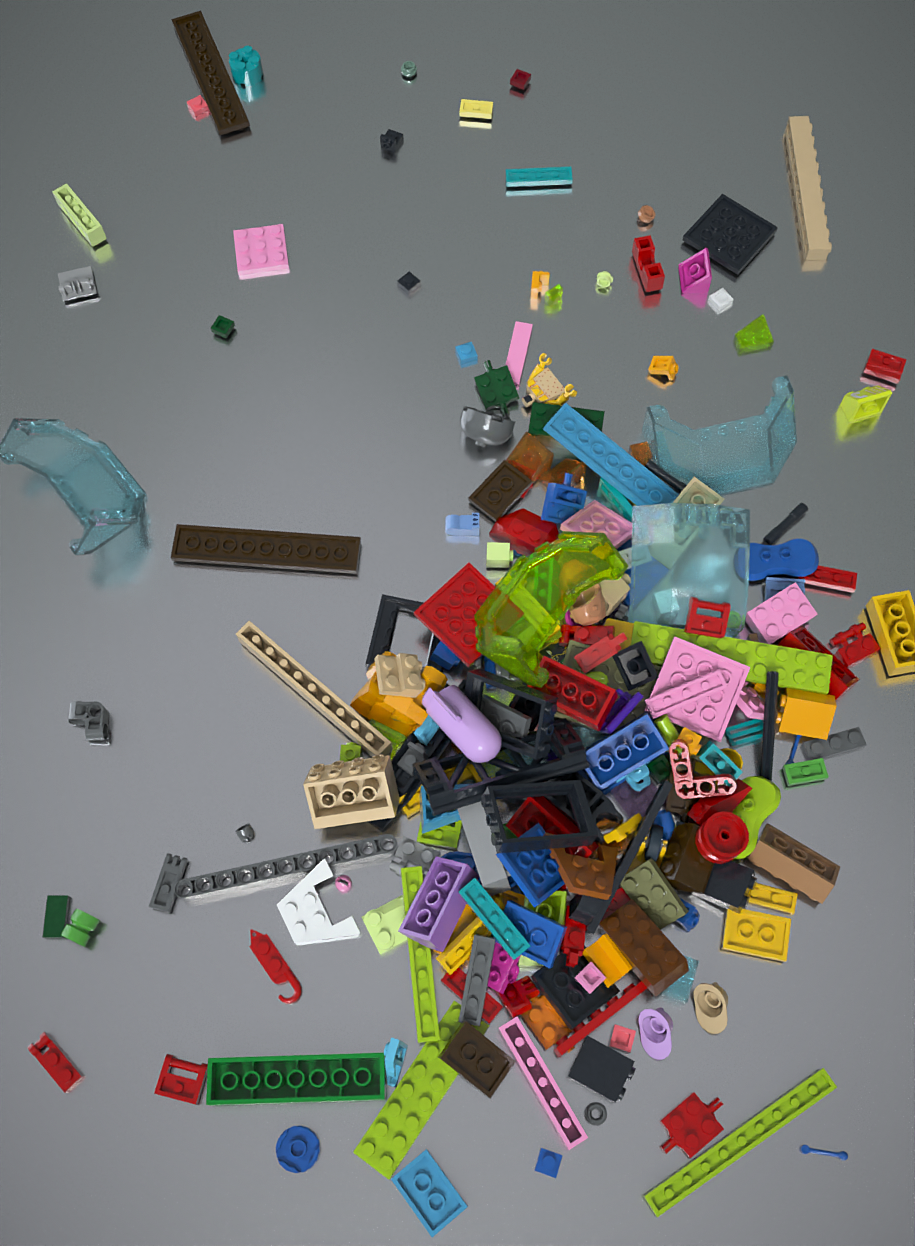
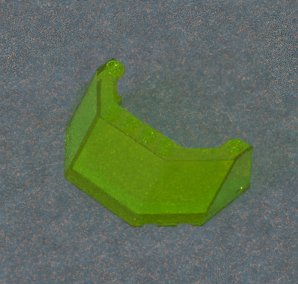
M564 531L558 535L559 539L550 544L548 541L535 548L536 552L527 557L525 554L520 556L474 615L477 622L475 627V636L478 639L476 644L477 651L526 684L542 688L549 678V672L545 668L539 667L538 651L543 647L545 641L554 632L558 623L565 617V614L576 602L581 592L603 580L620 579L629 567L605 533Z

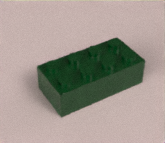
M533 402L527 444L566 449L543 430L544 426L562 406ZM572 407L602 432L605 411Z

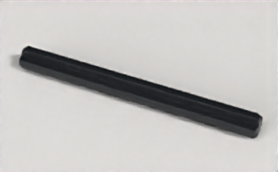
M776 671L767 672L760 777L772 781L779 673Z

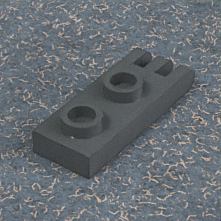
M169 853L165 857L149 904L150 908L168 913L171 912L176 897L174 892L175 884L182 879L188 858L183 857L179 865L180 856L175 855L171 863L172 854Z

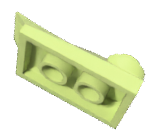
M403 895L377 909L368 911L361 917L380 955L407 941V936L398 932L405 918Z

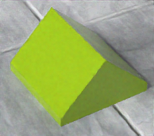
M555 891L535 908L525 896L524 907L564 925L567 892Z

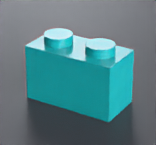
M710 740L696 754L716 775L730 774L737 779L743 773ZM724 780V783L729 787L731 784L728 783V780Z

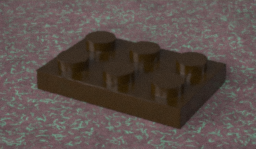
M504 459L468 497V500L497 522L532 485V480Z
M463 1020L438 1056V1058L488 1098L493 1096L516 1062L465 1020Z

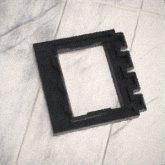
M382 594L365 667L375 662L374 658L377 655H382L385 651L389 652L398 610L414 612L423 602ZM432 633L425 666H432L443 673L444 667L430 660L432 653L440 642Z

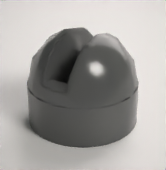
M250 823L241 826L235 831L242 841H248L246 837L248 835L250 838L253 837V828Z

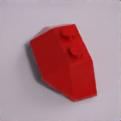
M524 508L500 517L489 532V535L510 543V545L537 558L554 557L558 562L564 551L557 525L553 522L541 520V516Z

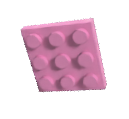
M283 224L233 230L239 275L289 269Z
M593 500L584 509L568 518L560 527V530L603 558H606L636 535L639 529L638 526L596 500Z

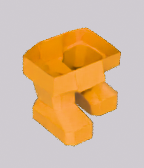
M385 651V652L382 654V655H385V656H394V657L397 656V655L393 654L392 652H387V651ZM374 662L366 672L368 681L354 696L350 706L381 728L399 736L407 737L420 727L428 716L422 705V698L429 687L433 691H441L448 679L445 674L434 667L425 666L420 672L421 678L425 680V688L416 698L379 694Z

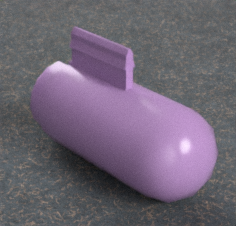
M456 685L448 686L439 693L433 691L430 687L423 695L422 705L426 708L427 714L468 759L477 763L488 762L495 758L501 749V735L497 728Z

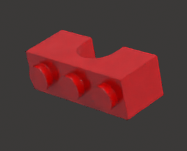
M651 235L634 238L632 254L645 291L650 292L662 289L665 275L661 263H655V246Z

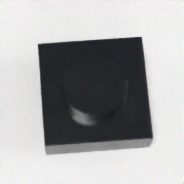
M409 271L397 280V285L410 295L421 286V281Z

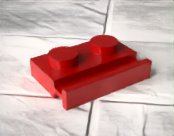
M872 349L863 373L898 384L907 359Z

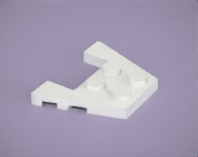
M326 858L277 904L294 943L360 934L353 915L332 924L314 886L333 876Z

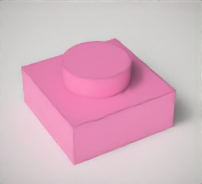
M590 962L575 979L591 994L606 977Z

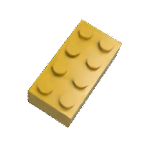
M910 590L871 597L866 604V609L878 645L881 648L880 651L888 675L893 676L915 672V605Z

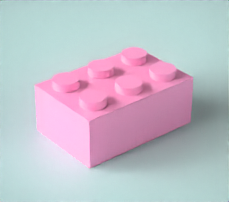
M795 582L748 611L743 618L753 633H757L760 643L772 645L818 614Z

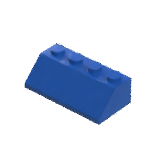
M648 711L585 748L586 759L589 764V768L585 770L595 786L602 790L669 750V747Z

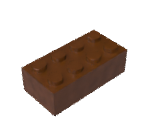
M633 899L599 923L601 934L607 933L632 966V971L655 997L689 971L687 959Z

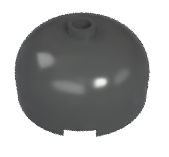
M467 406L463 407L460 417V427L463 433L470 439L475 440V444L486 447V444L500 445L505 443L511 437L516 422L503 416Z

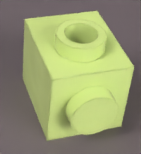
M487 542L486 567L509 568V561H513V550H510V543Z

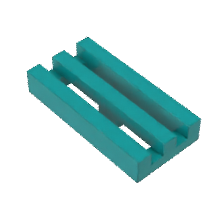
M754 719L727 727L725 734L731 748L763 739L764 720ZM759 724L757 727L730 734L731 732ZM757 731H762L761 734L751 736L735 742L733 741V739L748 735Z

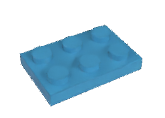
M427 1149L391 1178L432 1238L468 1207Z

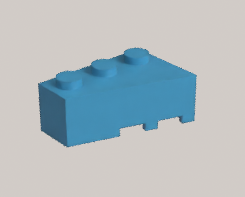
M456 784L454 790L471 784ZM421 786L419 799L422 834L461 820L458 809L433 816L428 795L424 787Z

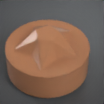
M644 205L638 211V216L643 222L650 223L655 218V211L652 207Z

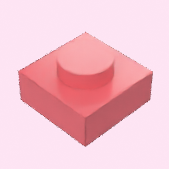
M201 95L187 101V106L195 117L209 110Z
M615 1024L609 1047L631 1053L636 1031Z

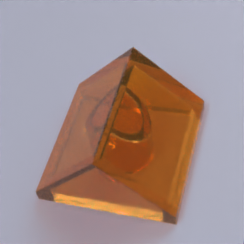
M525 432L506 461L534 483L551 469L554 453L530 433Z
M565 458L540 477L539 480L547 488L548 483L563 484L565 473L573 474L571 486L574 487L585 478L587 465L581 461Z

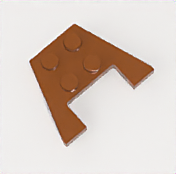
M545 832V834H544L543 836L555 835V834H550V833H546V832ZM600 845L597 849L599 860L567 854L565 848L550 849V856L556 859L559 865L558 871L569 892L604 900L609 899L612 894L617 848Z

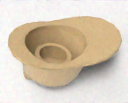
M718 982L699 984L694 990L697 1020L707 1032L712 1034L721 1033L725 1030L728 1021L727 992L719 986Z

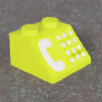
M881 386L866 387L861 391H852L845 394L840 406L848 422L882 413L892 392Z

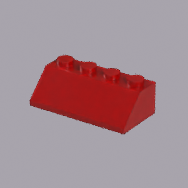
M803 625L789 632L777 645L833 655L829 692L827 695L835 696L836 701L860 680Z

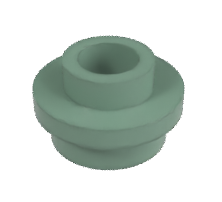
M406 61L403 63L401 73L404 76L410 77L416 74L417 67L414 62Z

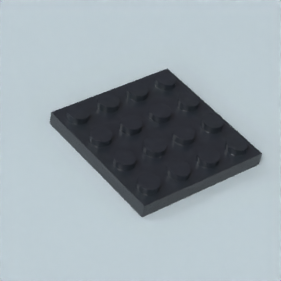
M721 194L683 235L682 240L699 251L707 248L710 258L738 275L777 232L778 227L726 195Z

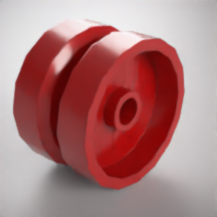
M722 811L714 813L699 826L696 832L695 843L699 853L706 860L712 863L723 864L730 862L746 849L749 843V832L746 824L739 816L731 812Z

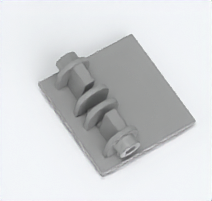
M91 266L58 273L60 283L58 288L62 294L63 301L97 294Z

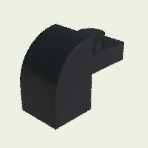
M576 894L570 901L569 918L588 926L597 915L603 899Z

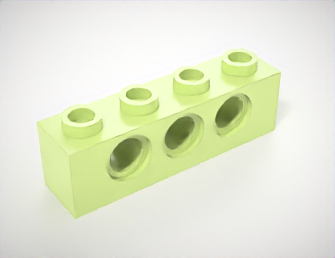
M67 183L52 191L59 207L92 247L107 239L102 225Z

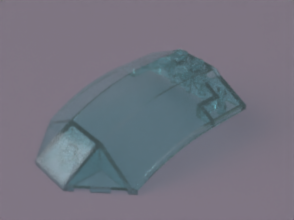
M693 503L633 506L628 622L634 623L638 621L685 630L689 600L691 597H696L702 601L720 604L723 602L730 603L731 608L725 637L735 638L745 628L750 559V510L718 504ZM697 608L696 612L697 614L715 617L721 616L720 611Z

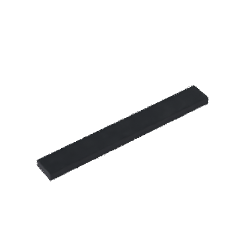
M668 781L660 783L615 868L611 896L608 900L603 899L597 915L588 926L586 925V930L592 934L595 933L673 786Z

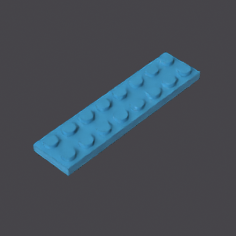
M567 403L544 426V431L656 522L679 496L677 492Z

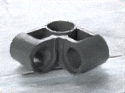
M73 701L70 703L68 721L73 725L86 724L85 740H107L108 710L97 701ZM101 709L100 714L94 716L95 712Z

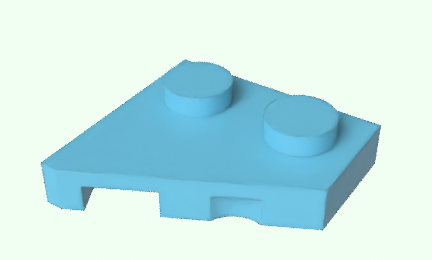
M391 1038L390 1043L387 1042L384 1049L387 1085L397 1087L408 1048L407 1044L395 1038Z

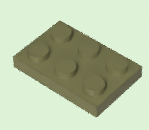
M652 858L627 873L621 882V886L629 898L635 901L660 930L689 912Z

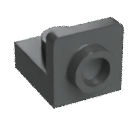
M410 741L407 744L409 749L397 765L413 776L412 764L426 760L428 756L425 752L426 749L421 744H414Z

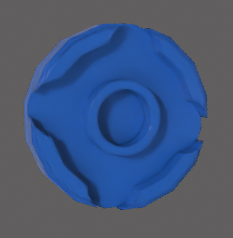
M301 1125L286 1129L280 1135L276 1144V1155L279 1164L286 1171L293 1173L305 1172L312 1168L318 1161L321 1151L320 1141L316 1133L310 1128Z

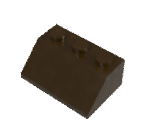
M677 821L659 869L673 889L704 894L714 863L706 860L697 849L695 837L699 825Z

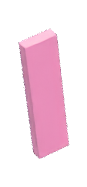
M517 321L515 322L506 365L514 385L519 386L533 324Z
M718 669L644 701L652 719L724 690L728 686L721 670Z

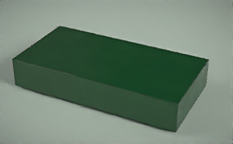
M47 895L43 938H65L61 936V933L67 924L70 896Z

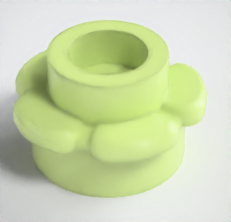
M603 271L597 274V284L605 288L613 282V277L609 272Z

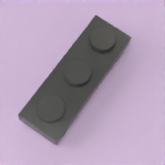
M856 727L828 735L827 740L817 738L803 742L802 748L807 760L825 759L860 749L867 744L860 728Z

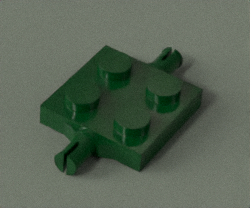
M487 360L488 365L486 361L483 363L487 372L474 377L485 410L500 408L503 417H506V414L509 416L510 412L507 405L519 399L507 365L493 369L491 361Z

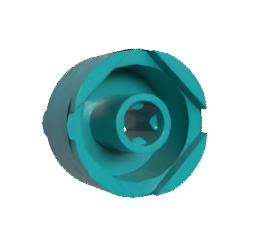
M244 46L229 54V65L235 83L253 86L260 82L263 68L260 55L256 50L252 49L251 46Z

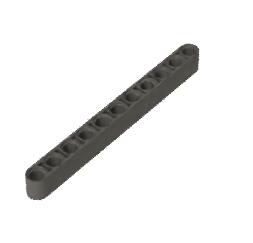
M380 835L182 879L175 884L174 892L182 901L190 902L306 876L326 855L333 856V860L328 863L331 870L395 855L398 843L393 835ZM388 841L394 843L393 848L390 850L383 848V845ZM366 846L374 848L370 854L363 853V850ZM347 850L354 852L353 856L349 859L343 857L344 852ZM305 860H313V864L310 867H303ZM286 864L293 865L292 870L289 872H283V867ZM271 868L272 873L270 876H262L265 869ZM245 873L252 874L249 881H242ZM231 877L230 884L222 886L223 879ZM205 882H210V888L203 891L202 885ZM190 886L189 893L181 895L182 889Z

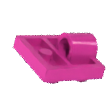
M496 942L488 987L503 994L508 983H513L518 977L519 967L517 963L521 955L513 961L504 948Z

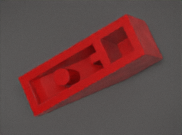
M737 779L736 789L732 794L702 797L693 805L687 815L701 825L714 813L722 811L732 813L752 788L742 780Z

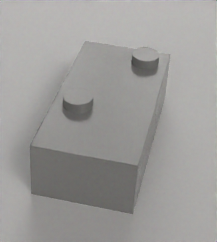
M481 802L458 808L483 888L490 897L511 890L507 879L511 875L496 856V848L491 842L492 833L490 826H487L486 813Z

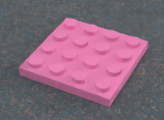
M674 637L658 675L659 678H657L649 698L720 669L728 688L666 714L672 723L721 742L750 667ZM646 705L644 711H648V713H650Z

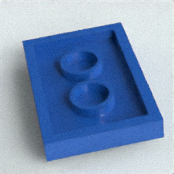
M512 900L507 901L504 914L530 944V947L521 955L548 968H552L567 927Z

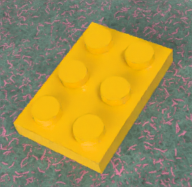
M727 909L721 949L786 962L791 919L742 909L741 913L738 914Z

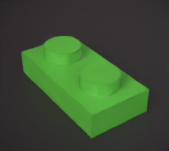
M823 758L786 764L782 767L787 786L825 780L829 777Z

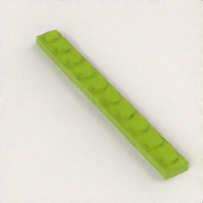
M824 1068L818 1070L645 1194L643 1197L655 1216L659 1217L836 1089L837 1086Z

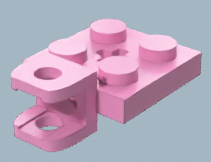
M745 681L736 704L748 718L764 720L765 702L757 697L758 693L753 688L745 687L748 684Z

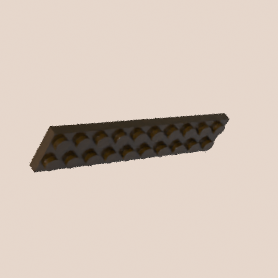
M201 10L171 19L219 135L250 126L247 115Z
M177 524L170 558L172 561L357 574L361 537Z

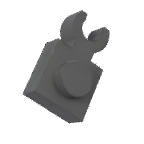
M621 604L614 619L628 622V607Z

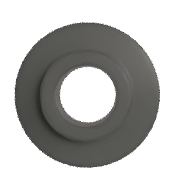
M592 1102L585 1109V1118L591 1125H601L607 1118V1110L603 1104ZM594 1109H597L600 1112L599 1118H594L592 1116V1111Z

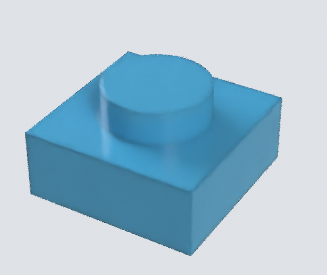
M472 342L455 346V351L461 364L478 359Z

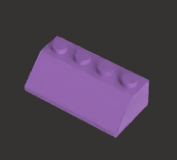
M436 856L398 932L427 948L443 952L467 904L458 891L474 878L478 881L479 875L468 864Z

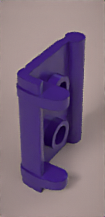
M618 688L616 691L620 698L613 705L600 732L603 734L612 733L642 700L643 695L637 692L631 696L627 691L624 693Z

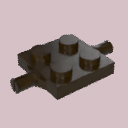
M691 758L694 777L710 775L695 771L696 759ZM688 767L687 770H681L678 772L684 774L688 772ZM669 770L668 782L673 784L666 797L664 810L680 814V822L688 823L689 816L687 813L700 798L683 799L679 797L675 790L673 771ZM702 782L700 784L701 789L709 791L710 783ZM694 783V787H691V788H695V791H694V792H697V789H696L697 783ZM683 784L681 789H684V792L687 793L690 788Z

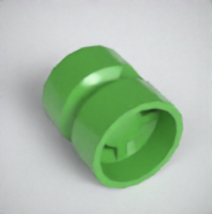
M76 908L71 916L72 924H66L61 936L85 947L91 938L89 931H94L100 920Z

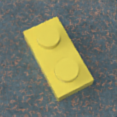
M461 99L459 116L491 119L493 102Z

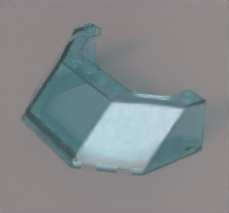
M788 376L774 379L772 390L775 396L770 398V406H765V414L692 430L670 419L667 409L662 405L647 407L642 432L653 462L686 485H688L693 477H696L719 495L774 483L797 443L794 390Z
M14 418L0 443V458L5 464H21L45 476L79 519L80 523L84 526L82 537L72 539L69 543V547L75 555L93 553L138 522L139 513L143 505L142 501L146 492L106 443L100 440L97 443L89 439L88 434L77 428L72 430L64 426L65 422L59 419Z

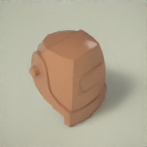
M598 581L578 588L576 590L577 596L570 605V618H573L576 623L582 626L597 623L606 616L605 602Z

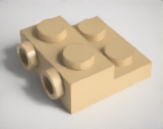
M399 653L396 657L377 655L374 658L379 694L416 698L424 690L425 680L420 675L422 662L418 661L417 655Z

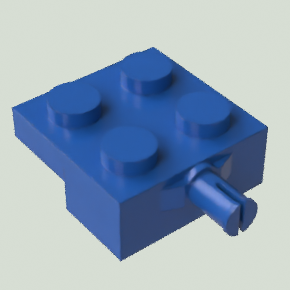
M565 473L563 484L548 483L541 520L562 524L580 509H584L587 491L571 486L573 474Z

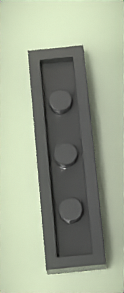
M479 934L474 935L458 1022L465 1020L470 1025L479 1027L481 1025L496 939L493 937Z

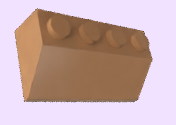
M768 823L761 832L755 849L748 857L755 866L764 868L775 878L782 879L793 889L800 890L811 900L818 901L823 904L835 886L840 870L839 865Z

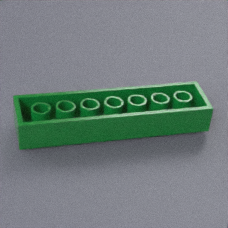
M384 1053L208 1058L206 1105L386 1101V1056H384Z

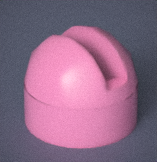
M340 875L335 881V886L340 892H347L352 887V881L349 876ZM341 879L348 882V885L346 886L338 881Z

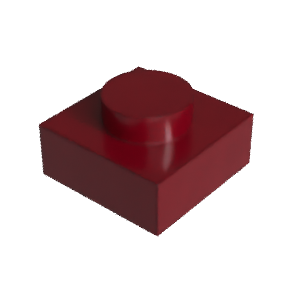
M516 69L510 79V85L524 90L531 80V74Z

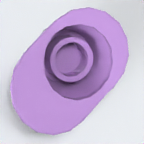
M661 1007L656 1010L651 1008L644 1009L638 1017L642 1046L652 1058L657 1060L665 1059L669 1056L672 1049V1018Z

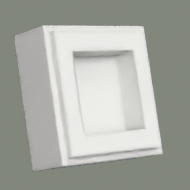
M721 288L711 294L708 300L720 311L733 303L734 299L724 288Z

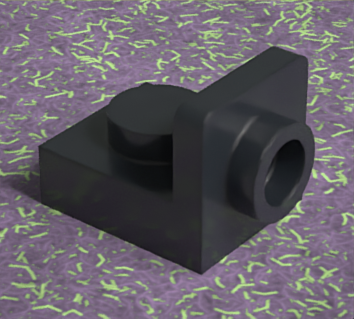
M388 129L385 135H380L381 148L396 152L404 139L403 134Z

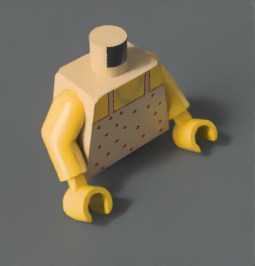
M545 353L540 355L539 361L541 363L537 364L527 381V395L522 398L525 407L531 406L533 402L562 406L569 400V397L577 395V391L572 390L574 388L572 384H568L564 388L548 367L545 368V365L552 363L550 357L544 362L547 356Z

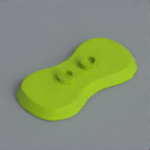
M748 776L742 779L752 790L732 813L739 816L746 824L749 832V843L746 849L734 859L745 858L753 852L758 841L761 824L780 804V789L766 778Z

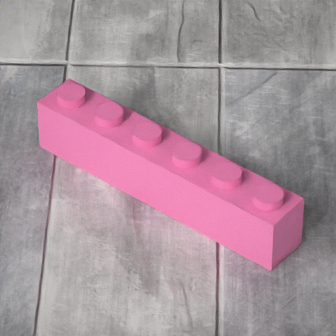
M518 1016L499 1027L498 1031L566 1149L570 1150L586 1140L588 1136Z

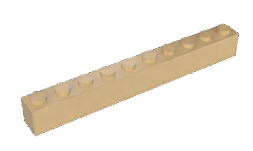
M793 116L788 119L786 135L805 261L826 260L828 253L831 252L832 244L829 242V229L826 227L827 215L824 214L825 202L822 201L823 189L820 188L821 176L818 175L817 152L813 146L812 123L809 121V116Z
M248 621L236 633L239 642L349 738L358 745H361V748L371 757L378 754L387 756L393 750L391 742L251 621Z

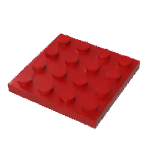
M467 563L414 611V616L462 662L470 667L520 621L524 613L472 564Z

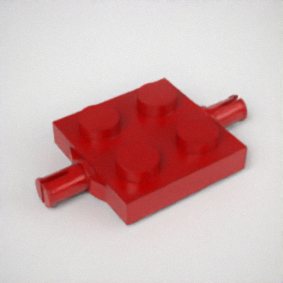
M693 1092L660 1121L670 1137L660 1146L662 1150L670 1144L664 1150L667 1154L677 1146L691 1159L724 1130L714 1114L716 1110L723 1106L722 1101L719 1102L720 1099L716 1097L715 1100L707 1105Z

